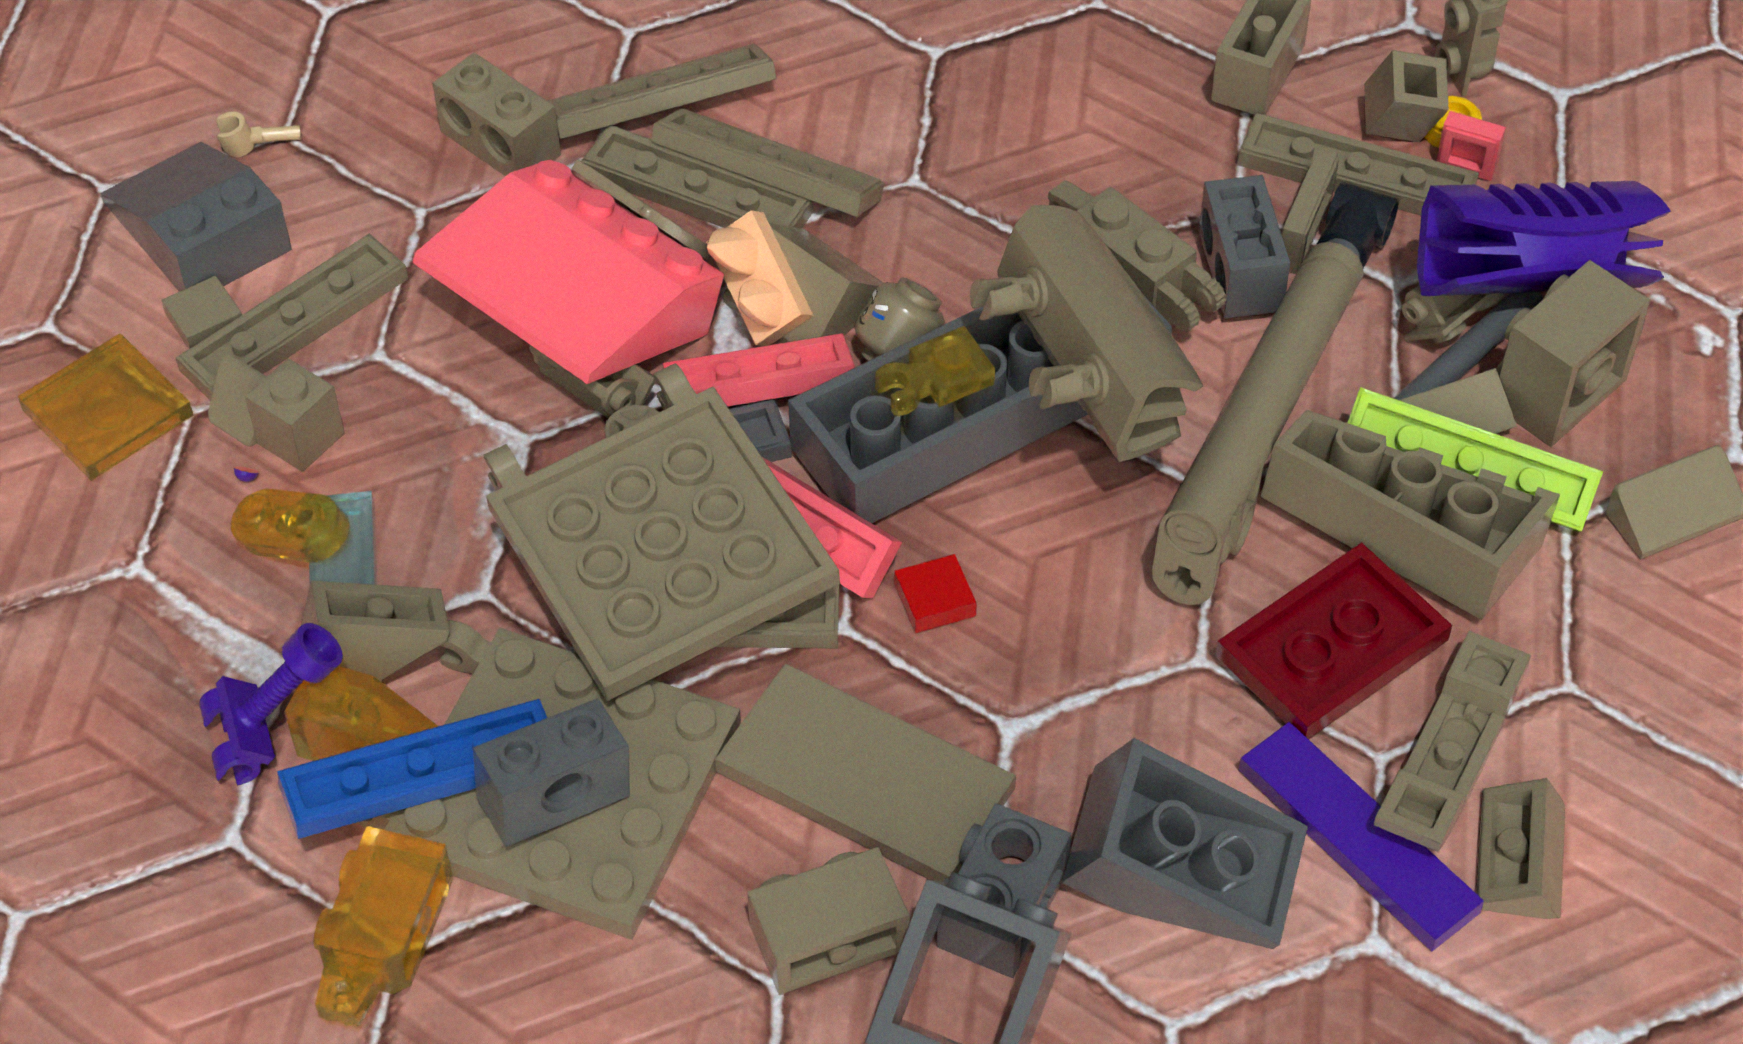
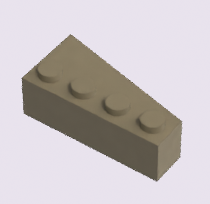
M1306 410L1274 444L1261 497L1352 548L1362 542L1396 573L1482 620L1542 547L1560 494L1537 487L1534 496L1504 486L1507 476L1481 468L1477 477L1442 465L1443 455L1420 447L1418 451L1403 452L1386 446V436Z

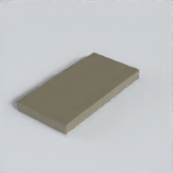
M786 663L715 759L717 773L868 849L879 847L882 856L930 880L936 881L950 878L952 872L959 873L963 865L959 861L960 852L969 829L974 823L983 826L994 804L997 803L1004 806L1016 785L1015 774Z

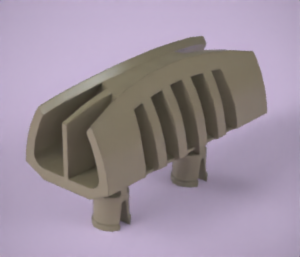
M1032 205L1013 227L997 270L998 278L978 279L971 286L970 302L972 308L984 307L979 319L989 320L993 317L1018 313L1024 324H1027L1032 331L1037 343L1043 347L1053 365L1052 367H1037L1032 370L1029 377L1030 395H1043L1039 405L1041 409L1078 401L1082 409L1086 410L1092 419L1094 427L1118 462L1142 456L1181 437L1177 416L1185 415L1187 409L1180 388L1197 391L1203 387L1195 369L1139 288L1085 218L1077 211L1066 207Z

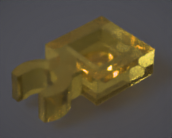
M965 326L909 348V365L898 362L889 363L880 367L875 372V389L878 393L886 392L891 388L903 389L891 394V412L894 416L911 413L918 407L920 400L931 395L938 407H942L995 384V367Z

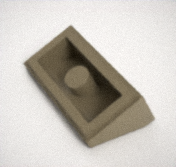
M1715 445L1617 484L1612 490L1606 515L1638 557L1643 559L1742 519L1743 493L1726 453L1720 445Z
M1548 778L1483 788L1477 895L1484 900L1482 907L1484 911L1541 919L1561 917L1565 804Z

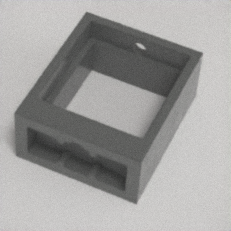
M952 872L948 883L926 879L865 1043L961 1044L902 1019L945 906L1037 942L999 1044H1031L1072 933L1054 926L1058 916L1057 912L1018 898L1014 909H1010L987 900L992 887L969 877Z

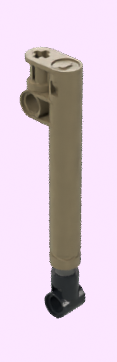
M1341 181L1338 185L1328 211L1322 235L1317 244L1309 250L1161 520L1152 576L1157 588L1168 598L1187 605L1202 604L1207 601L1216 586L1220 564L1225 562L1228 554L1237 556L1242 549L1253 520L1263 466L1363 277V269L1374 248L1383 249L1386 245L1398 212L1399 198Z

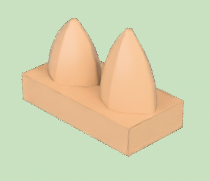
M751 210L728 227L719 228L711 234L709 240L706 241L707 251L715 259L719 270L724 273L727 287L755 345L769 346L814 316L764 212Z

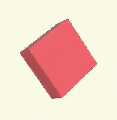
M1449 111L1443 125L1436 161L1479 172L1478 178L1492 181L1498 166L1506 127Z

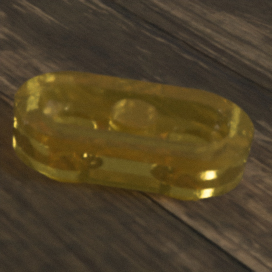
M262 489L246 496L238 504L231 519L233 536L250 553L258 556L304 562H318L333 555L345 542L350 528L347 515L330 497L322 494L278 489Z

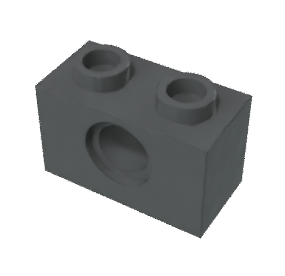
M599 698L473 747L477 800L505 847L630 796L629 745Z

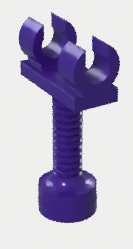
M313 623L302 624L282 646V656L285 662L259 688L256 684L222 676L216 682L217 688L211 689L202 695L199 700V707L205 728L213 721L217 714H220L223 730L228 732L229 741L217 746L211 755L218 781L232 767L237 786L248 783L259 775L261 763L268 765L275 758L266 718L302 681L319 683L342 662L343 653L335 637L326 629Z

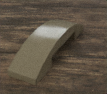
M1468 632L1446 676L1442 693L1404 769H1399L1376 815L1375 826L1437 852L1440 851L1463 811L1494 746L1529 665L1530 654L1474 632Z

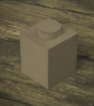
M1392 50L1364 83L1366 134L1420 142L1449 110L1446 59Z
M289 358L245 396L257 444L301 472H304L345 434L334 386Z

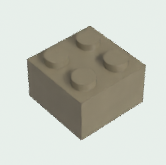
M1589 260L1570 277L1566 274L1560 276L1551 285L1545 298L1532 310L1529 308L1520 310L1511 320L1505 331V339L1508 340L1505 357L1497 367L1499 378L1516 423L1552 447L1622 385L1628 377L1650 299Z

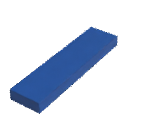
M540 699L277 771L278 785L297 838H304L476 789L473 747L548 718Z

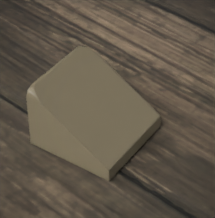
M225 354L220 359L209 404L208 418L210 422L244 445L250 447L255 445L257 440L245 396L267 376L234 355Z

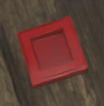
M955 554L894 571L895 587L915 633L976 616L977 602Z

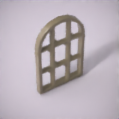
M577 159L572 167L575 172L645 219L654 223L690 249L697 251L707 260L710 259L711 255L707 251V244Z

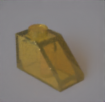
M337 666L319 683L302 681L284 711L297 756L312 761L438 727L437 724L375 676Z

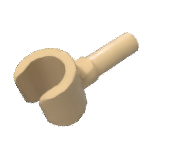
M235 111L221 114L216 119V124L221 132L217 135V138L223 150L235 158L247 155L252 151L255 144L272 141L301 140L300 125L264 128L262 126L249 127L244 116Z

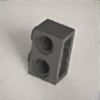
M1263 175L1205 181L1199 233L1212 278H1216V281L1220 282L1226 294L1225 298L1227 300L1221 307L1224 318L1276 312L1286 294L1290 260Z
M995 803L984 825L981 826L974 823L969 829L960 852L959 861L963 865L958 874L991 886L992 889L987 900L1014 909L1017 899L1020 898L1049 909L1063 880L1070 855L1072 833ZM1015 856L1025 861L1019 864H1007L999 859ZM945 878L942 882L948 883L949 878ZM946 906L937 926V948L1013 979L1032 943V940Z

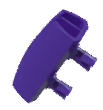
M1636 181L1591 182L1590 187H1586L1578 182H1567L1564 188L1554 183H1541L1538 189L1527 183H1516L1514 189H1510L1502 184H1490L1488 190L1475 184L1431 185L1421 211L1417 274L1421 295L1450 296L1547 292L1560 276L1566 274L1570 277L1589 260L1632 288L1652 285L1664 278L1661 271L1626 265V254L1630 250L1663 246V240L1630 232L1629 228L1666 216L1671 210L1655 192Z

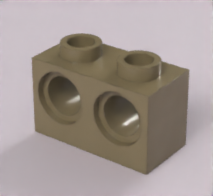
M475 52L432 83L440 131L504 176L538 164L541 161L550 159L554 161L561 156L555 106Z

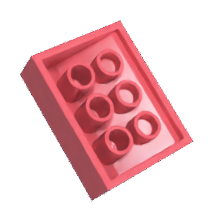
M551 159L509 173L414 253L412 262L586 384L708 335L724 278V273L704 261L697 251L678 244L660 232L654 223L637 217L616 203L610 194L593 188L572 174L569 167Z

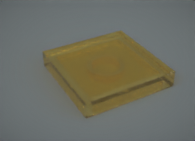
M121 333L17 396L22 410L90 481L194 415L190 401Z

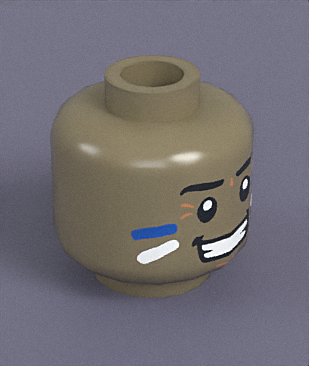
M902 277L898 283L885 282L880 284L873 292L854 325L857 337L865 345L861 352L862 355L870 361L944 325L945 319L939 310L942 304L941 300L931 291L908 278Z

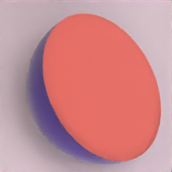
M234 467L235 476L242 482H251L259 474V471L251 468Z

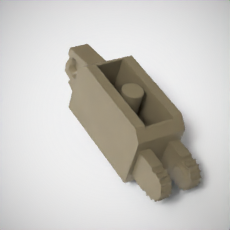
M1067 180L1049 191V205L1066 207L1080 213L1100 236L1141 293L1177 329L1188 332L1199 324L1201 320L1199 318L1200 313H1198V308L1195 307L1194 303L1201 305L1202 309L1205 308L1207 312L1212 311V313L1225 304L1227 300L1225 298L1226 294L1220 282H1217L1216 278H1212L1207 271L1196 264L1197 250L1111 186L1096 197Z

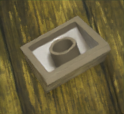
M769 223L814 315L777 341L787 343L841 333L846 335L854 328L857 318L875 289L884 282L807 230ZM727 287L723 294V303L740 314Z

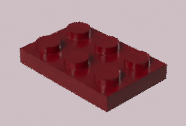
M1361 542L1217 641L1215 656L1286 724L1290 722L1306 738L1310 739L1447 642L1450 637L1452 624Z

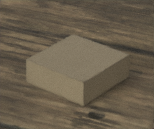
M216 275L161 300L166 316L189 349L242 315V312Z

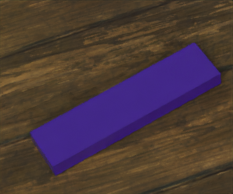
M1290 722L1240 758L1239 771L1284 814L1307 825L1306 834L1431 952L1481 913L1484 900L1425 846L1375 826V818L1381 805Z

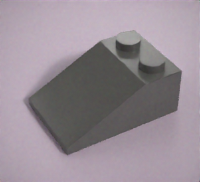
M199 142L100 193L104 204L179 292L215 275L221 284L225 286L292 250L281 201L250 167L203 142Z
M1133 738L1094 767L1062 883L1120 912L1274 949L1281 943L1308 826Z

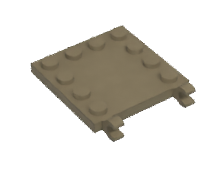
M676 363L653 374L654 379L662 389L656 394L664 408L663 411L526 476L507 444L483 455L484 460L492 471L488 473V477L496 490L486 495L491 514L607 701L840 584L838 567L714 386L696 394L683 371Z
M448 620L450 632L448 640L439 645L446 648L440 662L449 669L473 675L444 725L540 699L549 718L599 698L629 745L630 796L508 847L504 846L477 800L476 789L356 823L367 828L383 831L380 836L383 851L633 940L716 774L715 759L741 724L740 709L654 679H650L607 701L577 653L500 627L492 642H489L472 627L458 621Z

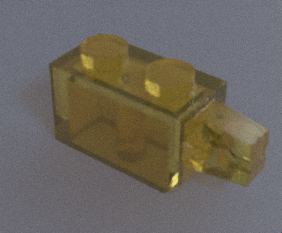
M367 826L357 851L349 850L346 853L340 868V891L332 909L325 908L322 911L314 932V947L319 950L324 965L315 1001L319 1018L359 1027L380 991L395 994L412 986L454 880L446 844Z

